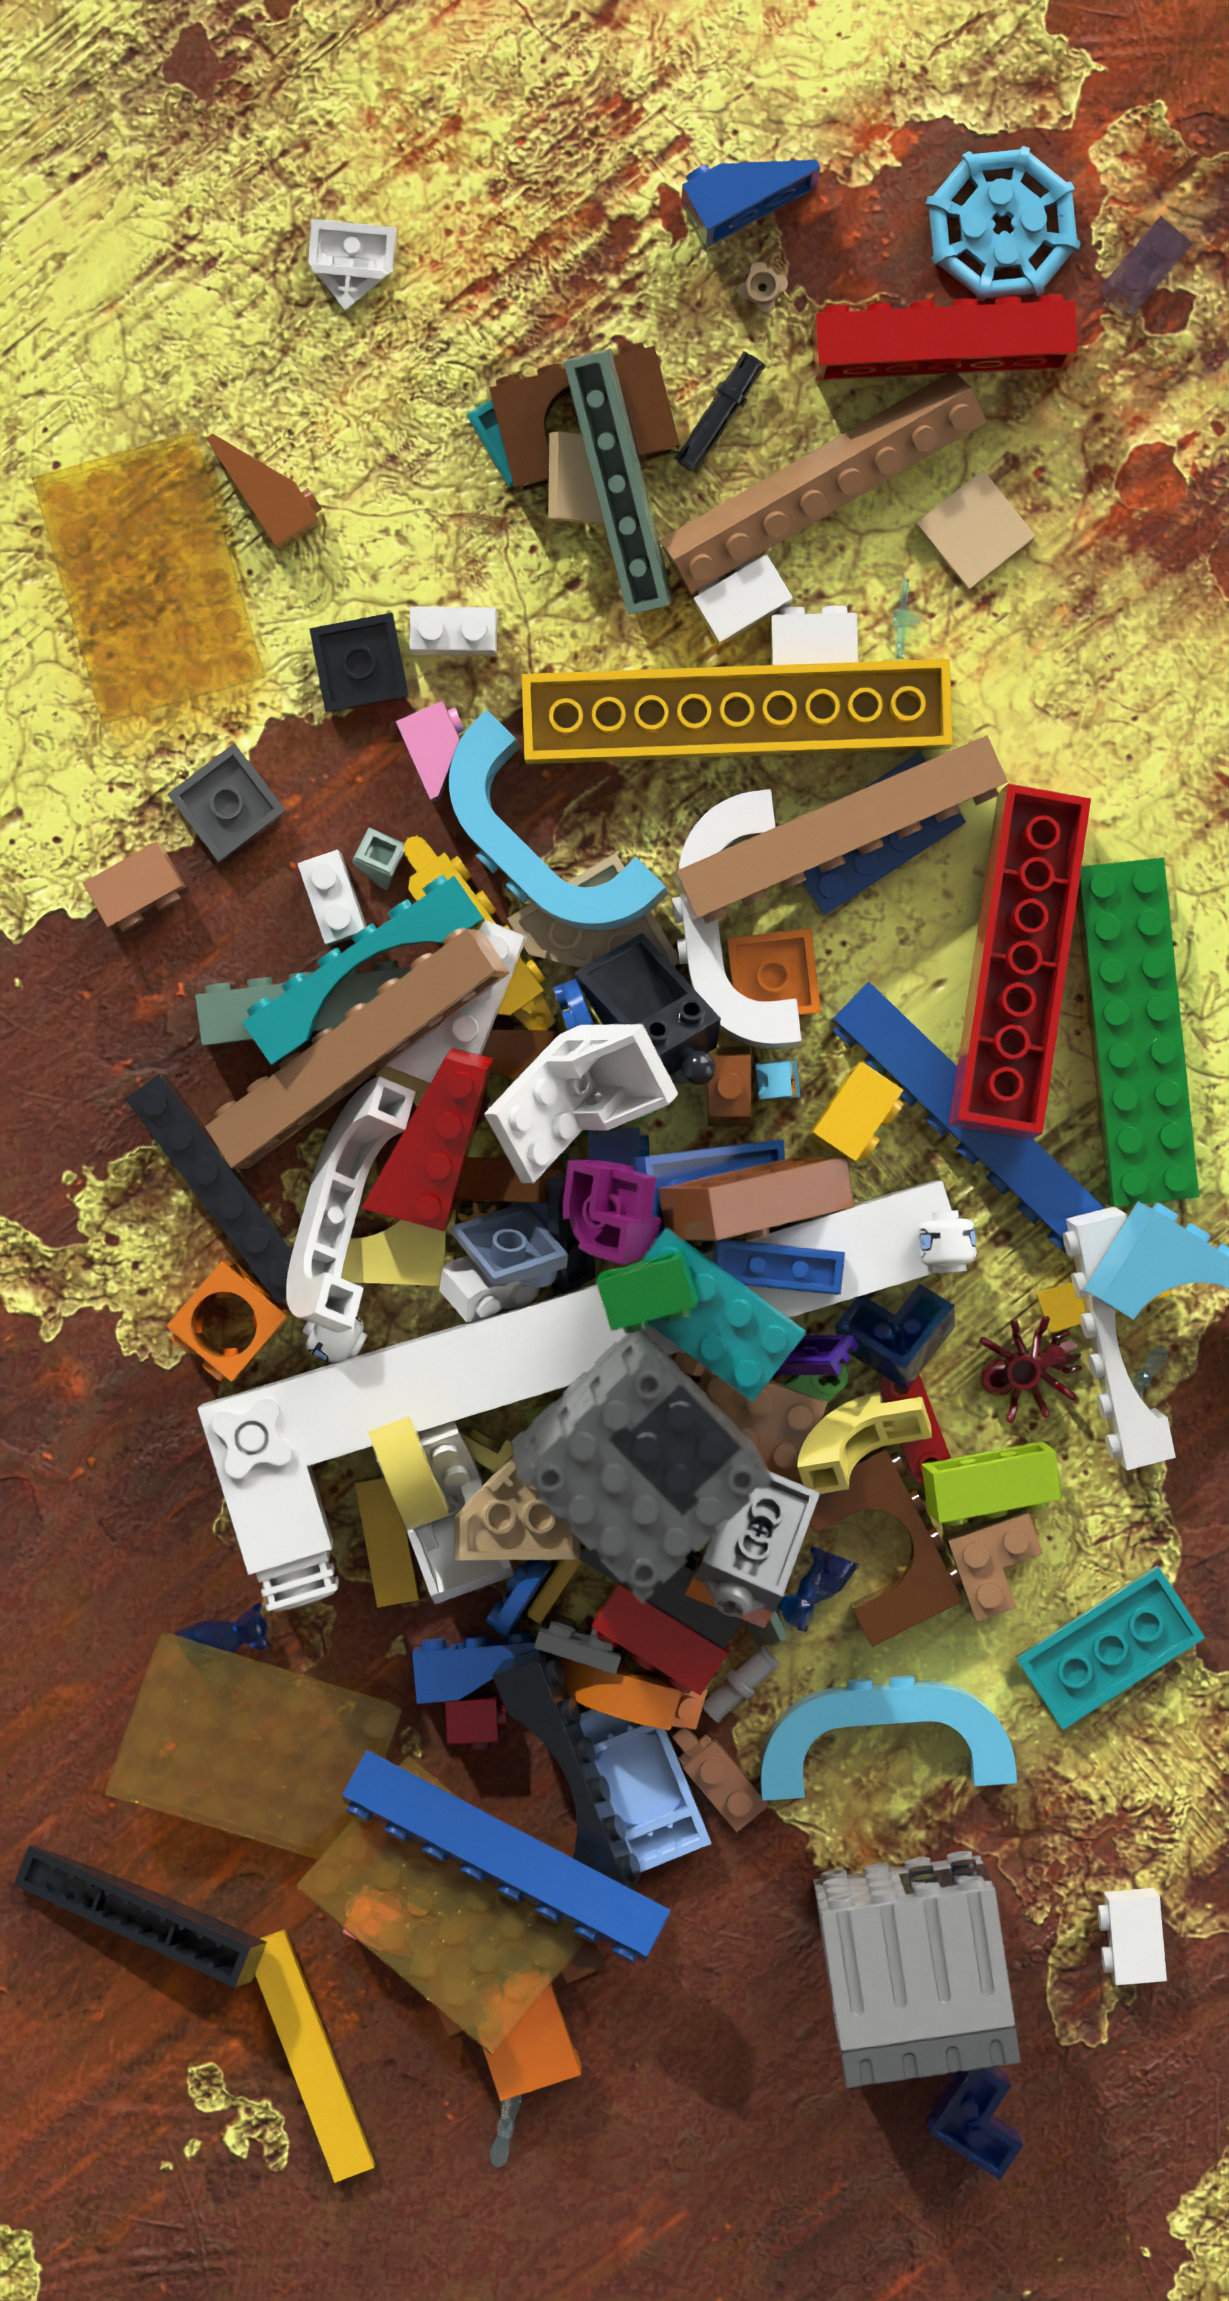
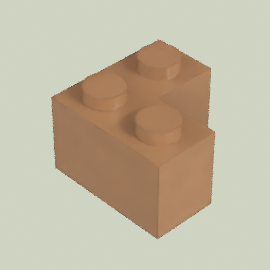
M1021 1509L1006 1516L994 1518L945 1535L955 1568L963 1584L967 1603L975 1621L977 1622L1015 1609L1016 1605L1003 1567L1043 1554L1030 1514L1025 1509Z

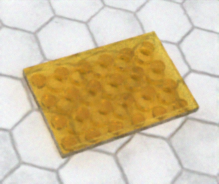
M195 431L32 477L85 667L103 724L266 678Z
M160 1631L105 1788V1795L347 1868L363 1821L353 1817L346 1811L348 1805L343 1803L342 1794L366 1750L383 1759L386 1758L402 1708L393 1703Z
M407 1756L399 1765L400 1768L457 1797L410 1756ZM354 1818L296 1885L297 1888L492 2055L587 1940L573 1932L576 1926L561 1918L558 1923H554L535 1912L537 1905L523 1898L520 1903H516L497 1892L499 1885L484 1878L482 1883L466 1877L459 1871L461 1865L446 1858L445 1862L441 1863L430 1858L421 1851L423 1848L422 1844L408 1838L406 1843H403L384 1832L386 1825L372 1818L369 1823Z

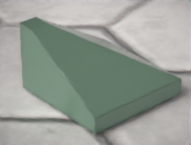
M368 828L352 863L379 887L388 890L404 855V847L402 845L405 843Z

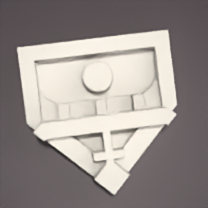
M311 219L308 263L311 265L312 271L323 281L344 310H347L393 271L397 227Z

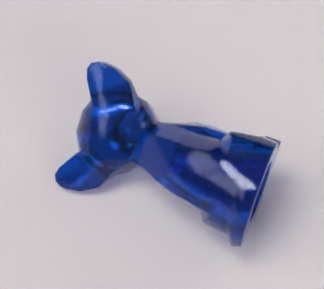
M812 1546L810 1552L813 1555V1563L809 1571L800 1579L797 1594L783 1596L776 1608L782 1611L783 1618L789 1625L806 1633L814 1618L815 1606L841 1592L852 1578L854 1572L859 1569L860 1564Z
M261 1602L254 1604L246 1612L242 1613L235 1622L206 1620L184 1629H178L175 1632L176 1641L184 1655L201 1675L209 1672L212 1660L222 1655L234 1653L242 1644L250 1645L259 1651L265 1650L270 1646V1643L266 1637L268 1630L266 1618L259 1613L263 1605Z

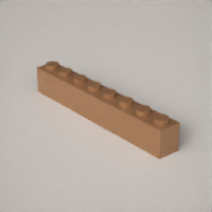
M953 370L659 540L676 575L689 592L693 593L982 426L987 421L972 388Z
M986 735L683 867L671 875L691 921L703 917L705 924L728 915L729 912L726 906L738 900H742L744 907L768 897L765 889L780 883L783 890L807 880L804 872L818 865L821 872L824 873L844 864L845 860L842 855L858 849L860 856L881 848L884 846L881 838L896 832L898 838L901 839L922 830L923 828L919 821L935 815L937 822L954 816L961 812L958 804L973 798L975 805L999 796L997 787L1008 781L990 739Z
M460 928L453 931L443 940L444 946L433 955L432 953H427L411 963V971L401 979L394 978L380 986L377 990L378 996L368 1004L360 1003L348 1010L344 1015L346 1019L334 1029L330 1027L315 1035L311 1040L313 1045L303 1053L296 1052L282 1060L279 1064L280 1070L270 1078L265 1076L253 1082L247 1088L248 1094L238 1102L231 1101L221 1106L214 1113L216 1118L207 1124L205 1128L229 1166L234 1169H249L387 1066L388 1063L403 1054L510 974L484 932L469 928Z

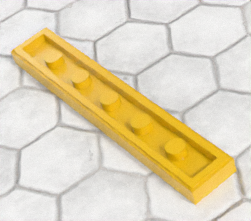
M286 1929L260 1938L266 1941L267 1944L255 1975L333 2180L336 2183L373 2169L375 2166L373 2157Z

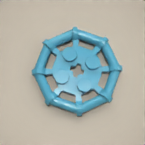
M1022 146L1019 150L972 154L969 151L961 155L962 161L933 196L927 197L925 204L929 209L933 246V256L930 259L934 266L942 267L975 294L976 299L981 302L988 298L1034 294L1037 297L1043 294L1047 283L1073 252H1078L1081 244L1077 240L1073 203L1075 188L1072 182L1064 181L1029 152L1030 148ZM1014 168L1011 180L1000 178L992 182H986L982 172L985 170ZM1025 171L1048 189L1049 192L1039 198L1023 185L1021 179ZM970 178L976 190L963 206L952 202L953 197ZM1055 204L1057 205L1059 233L1047 232L1046 228L1047 215L1045 209ZM996 215L999 217L1009 216L1012 219L1010 225L1014 231L1010 234L1006 231L1001 232L999 235L993 231L996 223L992 218ZM947 217L958 218L961 231V241L949 245ZM1045 244L1054 248L1039 268L1035 270L1029 260L1040 246ZM966 252L985 268L981 277L957 257ZM1004 267L1019 268L1022 278L992 281L994 270H1000Z

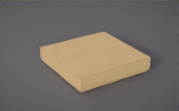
M560 431L549 433L548 519L605 526L583 436Z
M984 470L916 523L919 530L968 591L1036 537Z

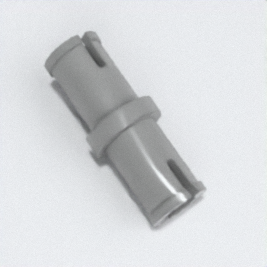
M763 1645L736 1671L731 1669L726 1674L727 1680L704 1701V1710L716 1722L720 1723L723 1720L722 1718L744 1698L750 1699L755 1694L753 1689L775 1668L780 1666L774 1655Z

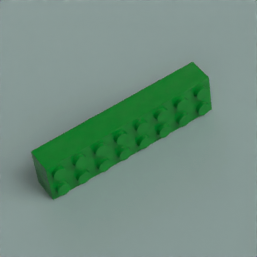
M1164 857L1081 866L1077 910L1108 1205L1123 1206L1133 1205L1137 1202L1152 1203L1199 1198Z

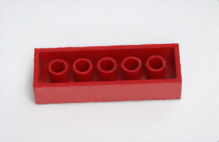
M1059 294L1038 297V302L1021 303V298L1014 296L995 299V304L978 305L977 299L954 300L952 306L935 307L934 301H916L910 303L909 308L892 309V304L874 303L867 305L865 311H849V306L831 305L823 308L824 313H816L812 330L815 381L945 375L953 370L957 374L1068 369L1077 354L1075 300L1064 301V296Z

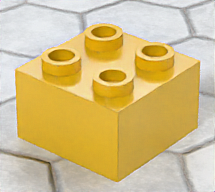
M860 1061L852 1067L806 1137L833 1156H846L848 1165L857 1159L862 1162L869 1157L880 1138L874 1135L880 1124L884 1127L890 1124L902 1108L904 1103L898 1100L903 1089Z

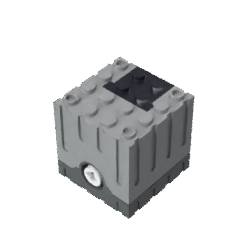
M971 1851L950 1853L947 1855V1860L931 1862L929 1857H919L906 1860V1866L890 1869L886 1863L871 1864L863 1867L864 1872L847 1875V1871L844 1869L823 1872L821 1879L813 1880L837 2043L847 2088L1021 2063L996 1892L980 1855L973 1856Z

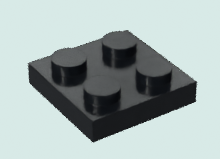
M393 613L309 628L326 713L409 698Z

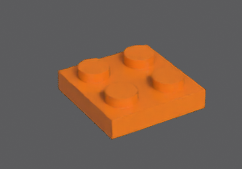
M811 928L727 938L731 981L736 991L751 1000L759 1002L797 999L798 1015L821 1013Z

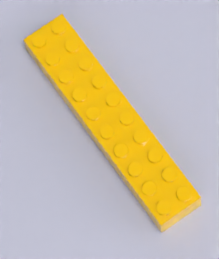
M950 659L522 674L524 756L526 764L949 749L953 745Z

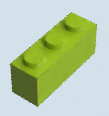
M1044 1441L921 1464L928 1514L938 1523H942L945 1526L962 1525L968 1521L967 1518L983 1515L985 1518H999L1006 1516L1008 1510L1021 1507L1025 1510H1040L1048 1507V1502L1062 1500L1056 1451Z

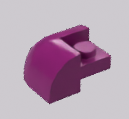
M568 1160L563 1197V1219H569L573 1233L580 1242L578 1248L590 1255L620 1264H629L639 1260L651 1248L658 1235L661 1218L651 1216L657 1177L634 1171L633 1166L596 1160Z

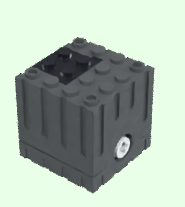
M644 1329L633 1333H626V1336L618 1343L615 1342L594 1362L595 1365L587 1373L584 1372L563 1392V1396L556 1402L553 1401L532 1421V1425L525 1432L522 1431L511 1441L518 1477L528 1487L533 1485L537 1489L538 1498L559 1519L564 1517L568 1521L569 1529L591 1551L594 1548L598 1551L601 1562L622 1583L626 1580L630 1585L631 1592L642 1603L654 1593L653 1587L660 1580L664 1583L686 1562V1555L692 1550L697 1552L719 1531L717 1526L725 1518L730 1521L752 1500L750 1495L758 1487L763 1490L773 1480L752 1440L746 1434L743 1435L736 1424L716 1403L713 1404L707 1394L686 1373L684 1374L679 1369L677 1363L656 1342L654 1343L649 1338Z

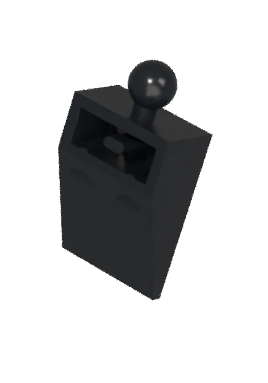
M643 933L575 972L574 978L603 1025L643 1024L669 1076L681 1069L684 1078L694 1085L706 1084L713 1078L716 1065L708 1053L717 1048L721 1018Z

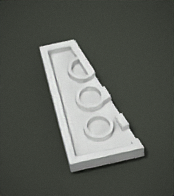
M484 921L479 931L484 932L510 974L403 1054L388 1063L387 1066L431 1083L452 1047L482 1055L527 936L490 921Z

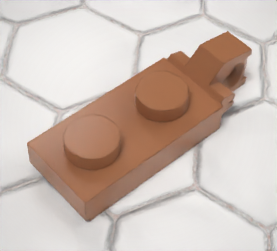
M681 1727L672 1732L673 1739L684 1751L677 1757L683 1769L736 1832L741 1830L769 1806L767 1801H762V1795L715 1738L712 1740L706 1733L699 1739L691 1729Z

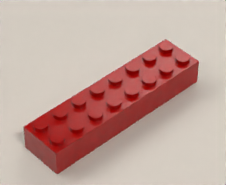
M1009 783L997 796L948 1125L1026 1139H1034L1043 1134L1091 798Z

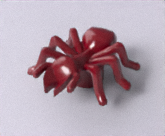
M1044 1315L1039 1326L1034 1331L1030 1355L1026 1351L1020 1334V1326L1015 1318L1010 1320L1012 1337L1018 1350L1017 1353H1011L985 1337H981L979 1340L980 1344L1006 1358L1005 1360L995 1359L987 1362L981 1369L979 1381L982 1388L994 1396L1006 1395L1014 1388L1009 1399L1010 1407L1006 1418L1008 1423L1012 1424L1015 1420L1018 1400L1022 1390L1030 1388L1044 1418L1050 1416L1048 1407L1039 1390L1038 1382L1040 1377L1070 1400H1075L1077 1397L1074 1392L1045 1371L1048 1367L1061 1370L1065 1374L1082 1370L1081 1365L1065 1367V1365L1078 1361L1081 1357L1080 1353L1068 1354L1072 1349L1077 1348L1078 1344L1072 1341H1063L1057 1344L1058 1340L1070 1335L1069 1330L1052 1336L1051 1344L1045 1350V1354L1039 1353L1042 1335L1050 1321L1049 1316Z

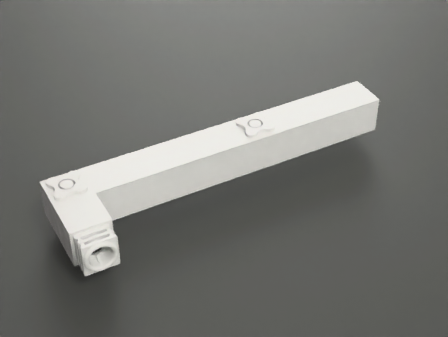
M931 1180L856 1203L851 1208L810 1217L770 1230V1234L767 1236L737 1240L844 1251L845 1260L841 1295L755 1286L746 1287L790 1318L933 1274V1267L925 1265L921 1260L919 1227L924 1222L933 1221L932 1212L951 1211L943 1181ZM714 1247L699 1251L713 1261ZM597 1283L503 1311L493 1317L476 1322H467L203 1403L198 1408L242 1556L248 1575L256 1573L258 1582H263L261 1593L263 1597L267 1596L268 1598L265 1604L267 1611L278 1612L300 1607L326 1598L338 1590V1577H333L334 1563H329L330 1550L334 1540L311 1468L312 1464L371 1447L373 1444L368 1431L406 1417L411 1418L417 1432L571 1385L584 1372L587 1373L595 1365L594 1362L615 1342L618 1343L626 1336L623 1328L611 1331ZM650 1325L644 1329L649 1338L654 1343L656 1342L668 1355L683 1351Z

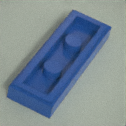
M728 1239L715 1240L713 1262L745 1286L841 1295L845 1260L844 1251Z

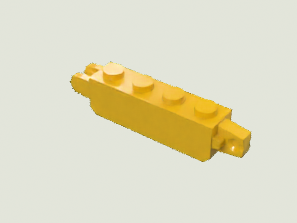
M416 835V837L407 839L405 844L402 845L404 847L403 852L417 872L410 877L408 890L416 901L426 895L422 889L439 876L444 875L447 880L455 876L485 921L495 923L490 915L497 911L483 890L476 895L471 890L466 880L471 878L472 875L458 856L450 860L444 852L437 857L422 837L419 838ZM484 921L473 929L479 930ZM519 956L498 1014L505 1016L515 1015L529 1030H547L556 1021L542 995L545 991L540 984L546 978L532 959L524 963Z

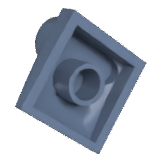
M526 1203L451 1226L450 1233L494 1286L520 1281L532 1288L545 1287L556 1280L558 1270L567 1267L568 1253Z

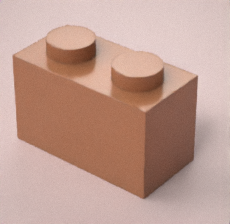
M157 841L83 882L106 926L111 929L119 926L122 932L142 922L144 918L141 913L156 906L161 911L181 899L178 893L186 889L163 845Z

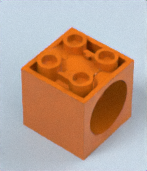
M228 1258L218 1264L166 1327L173 1332L169 1338L179 1348L188 1354L191 1351H196L206 1360L202 1366L219 1381L227 1378L232 1382L242 1375L293 1314L284 1302L277 1304L264 1285L232 1258ZM216 1293L217 1298L239 1295L252 1307L254 1311L252 1312L253 1327L256 1328V1333L251 1344L245 1350L239 1351V1347H224L220 1350L213 1346L205 1337L204 1316H201L205 1303L213 1294Z

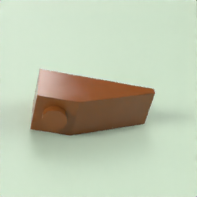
M212 433L206 437L278 551H281L321 525L316 513L321 511L322 508L309 488L301 492L294 481Z

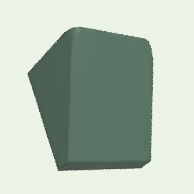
M776 1610L765 1628L744 1620L755 1643L759 1646L786 1639V1630Z

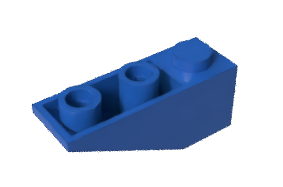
M523 1630L513 1631L510 1636L503 1640L489 1641L487 1634L463 1637L464 1643L447 1644L446 1638L422 1640V1647H415L412 1653L417 1704L462 1699L493 1679V1673L504 1660L538 1650L534 1648L536 1637H531V1631Z

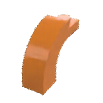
M558 1656V1660L561 1662L565 1673L564 1684L569 1697L573 1698L576 1702L604 1714L649 1727L670 1730L671 1726L696 1730L708 1689L705 1688L701 1696L692 1690L690 1694H687L675 1688L668 1679L645 1675L620 1665L616 1674Z

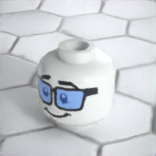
M958 1210L932 1212L933 1221L924 1222L919 1227L922 1262L927 1266L933 1267V1273L967 1271V1264L973 1262L976 1258L973 1222L969 1219H959Z
M357 1316L354 1327L344 1332H334L307 1321L302 1331L309 1336L306 1342L307 1351L329 1364L356 1357L368 1337V1334L363 1332V1320Z

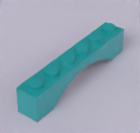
M444 875L439 876L422 889L426 894L423 898L414 904H411L409 899L401 902L387 913L391 920L378 929L373 923L368 925L352 937L356 944L341 953L338 948H335L317 961L320 969L308 977L303 972L297 974L281 986L285 993L272 1002L266 996L246 1010L250 1017L242 1023L271 1065H276L311 1040L316 1020L327 999L341 981L361 964L383 952L406 945L424 943L444 944L443 940L453 931L460 928L473 929L485 921L455 876L449 880Z

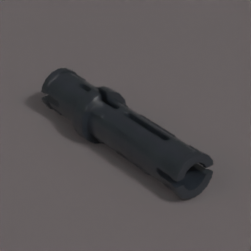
M745 351L742 352L724 383L719 382L715 388L717 394L698 421L684 446L675 456L674 460L694 474L698 473L705 458L722 435L739 407L743 408L748 400L745 397L766 367L762 361Z

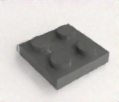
M235 743L167 794L220 863L287 812Z
M552 1615L551 1619L544 1617L537 1632L534 1648L616 1674L621 1659V1645L613 1648L612 1644L601 1641L596 1636L597 1630L592 1628V1631L588 1632L576 1628V1622L570 1618L560 1615Z

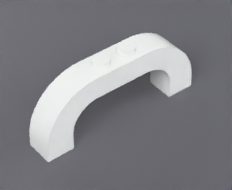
M771 789L742 793L728 798L710 809L690 832L682 850L679 869L775 828ZM681 896L672 898L675 923L683 922L685 939H677L680 965L688 964L691 986L721 1018L719 1030L740 1043L757 1048L785 1049L801 1047L802 1040L797 999L759 1002L751 1000L736 991L728 981L724 971L718 919L705 924L703 917L691 921Z
M377 1076L365 1083L352 1096L334 1123L314 1171L289 1263L286 1298L289 1310L294 1316L334 1332H344L354 1327L364 1288L341 1279L347 1248L371 1165L383 1145L390 1138L405 1130L415 1091Z

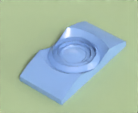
M594 1709L581 1712L579 1723L584 1736L589 1737L593 1743L596 1767L600 1776H604L609 1784L612 1808L615 1815L618 1814L623 1820L626 1831V1844L630 1853L636 1855L641 1872L710 1845V1837L667 1730L629 1722Z

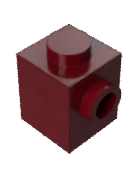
M498 1693L468 1694L460 1700L445 1701L447 1744L465 1743V1748L468 1750L491 1748V1742H498L499 1730H507V1711L504 1704H498Z

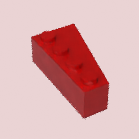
M453 1047L450 1049L364 1202L362 1209L445 1231L454 1211L493 1058Z

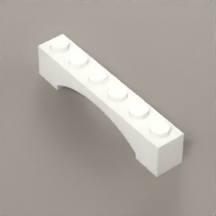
M1114 1206L1067 1218L1068 1232L1063 1233V1241L1068 1256L1070 1258L1074 1257L1077 1272L1072 1273L1071 1278L1076 1296L1083 1300L1085 1313L1080 1314V1323L1086 1339H1091L1093 1354L1088 1355L1090 1370L1094 1379H1099L1102 1394L1097 1395V1405L1103 1420L1107 1419L1110 1434L1105 1435L1106 1448L1112 1460L1115 1459L1126 1470L1176 1457L1168 1418L1156 1408L1149 1410L1139 1397L1126 1372L1118 1346L1115 1309L1084 1290L1127 1220L1126 1214Z

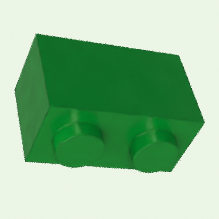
M684 1249L601 1272L596 1280L611 1331L623 1328L624 1333L637 1332L647 1328L649 1320L664 1316L666 1322L683 1319L691 1315L690 1309L696 1308L699 1300Z

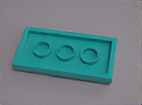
M666 1227L641 1261L684 1249L699 1300L696 1308L690 1309L691 1315L688 1317L666 1322L664 1316L649 1320V1325L753 1402L804 1337L806 1331Z
M1156 1565L1015 1657L1064 1730L1205 1639L1160 1567Z

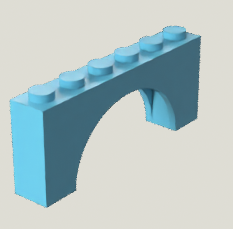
M1137 1202L1084 1290L1117 1311L1135 1319L1138 1313L1153 1298L1176 1286L1189 1283H1210L1223 1286L1229 1290V1247L1221 1243L1218 1249L1207 1243L1211 1235L1191 1223H1188L1186 1228L1178 1225L1175 1221L1179 1215L1158 1202L1155 1203L1153 1208Z

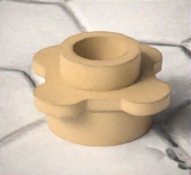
M756 262L750 267V274L746 282L738 286L737 292L741 300H750L758 305L760 312L769 313L774 310L775 300L779 293L786 291L788 282L784 275H777L773 270L767 268L765 263ZM760 284H765L767 289L760 291L758 287Z

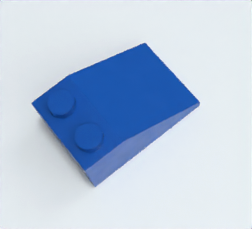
M817 160L720 163L711 169L708 165H703L685 177L687 182L682 184L681 205L706 249L817 188L821 167Z

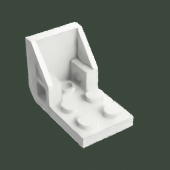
M643 1024L579 1025L558 1035L484 1114L521 1183H534L582 1130H610L669 1105L678 1095V1092Z
M455 1421L418 1432L429 1465L449 1506V1516L412 1530L407 1529L429 1593L434 1603L437 1604L512 1577L514 1570L511 1560H454V1516L479 1491L485 1482ZM375 1453V1457H376L377 1463H378V1465H379V1467H380V1469H381L380 1463H379L378 1458H377V1455H376V1453Z

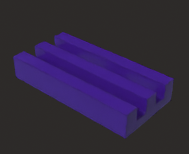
M804 1335L776 1371L775 1375H838L842 1370L838 1363L846 1364L851 1358L847 1352H855L859 1345L853 1335Z

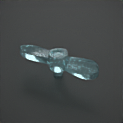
M905 578L901 579L900 609L894 610L893 627H898L895 646L896 659H904L906 628L910 627V623L920 624L921 615H910L911 611L907 610L909 579Z
M1159 1345L1154 1347L1150 1351L1142 1371L1137 1372L1134 1376V1383L1132 1385L1140 1398L1143 1391L1151 1386L1152 1377L1163 1367L1168 1359V1350L1165 1346Z
M521 2095L502 2101L501 2119L496 2126L498 2135L490 2151V2160L495 2167H501L507 2162L509 2141L515 2130L514 2119L521 2105Z

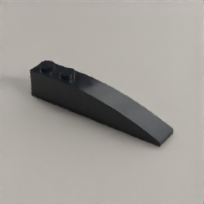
M33 1845L28 1846L14 1883L15 1886L234 1988L252 1982L267 1944L264 1940L155 1891Z

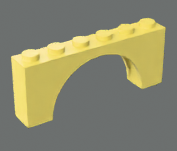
M385 1066L375 1074L415 1091L413 1102L417 1107L430 1085L427 1081L389 1066ZM454 1209L452 1218L445 1231L400 1220L392 1227L380 1233L366 1237L350 1238L342 1268V1279L354 1283L440 1286L442 1268L455 1260V1252L447 1251L448 1234L452 1235L450 1233L451 1226L456 1225V1209Z

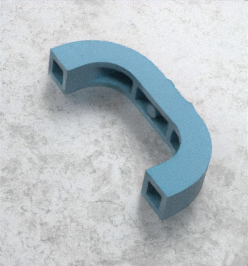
M486 709L471 724L460 739L452 758L449 773V792L452 806L465 832L480 849L475 856L493 874L500 869L510 879L505 886L522 903L529 898L546 915L564 925L583 930H610L628 925L648 914L669 893L666 886L637 857L607 883L595 887L574 886L558 877L494 813L490 800L493 779L498 770L521 747L517 739Z
M911 1675L893 1676L889 1678V1684L873 1685L872 1679L869 1678L851 1679L847 1681L846 1687L827 1688L801 1698L777 1719L766 1738L761 1754L762 1801L805 1798L803 1764L809 1747L823 1733L841 1727L926 1721L949 1725L957 1730L967 1742L971 1780L974 1786L1017 1783L1015 1756L1008 1735L996 1715L982 1700L965 1689L943 1682H915V1676Z

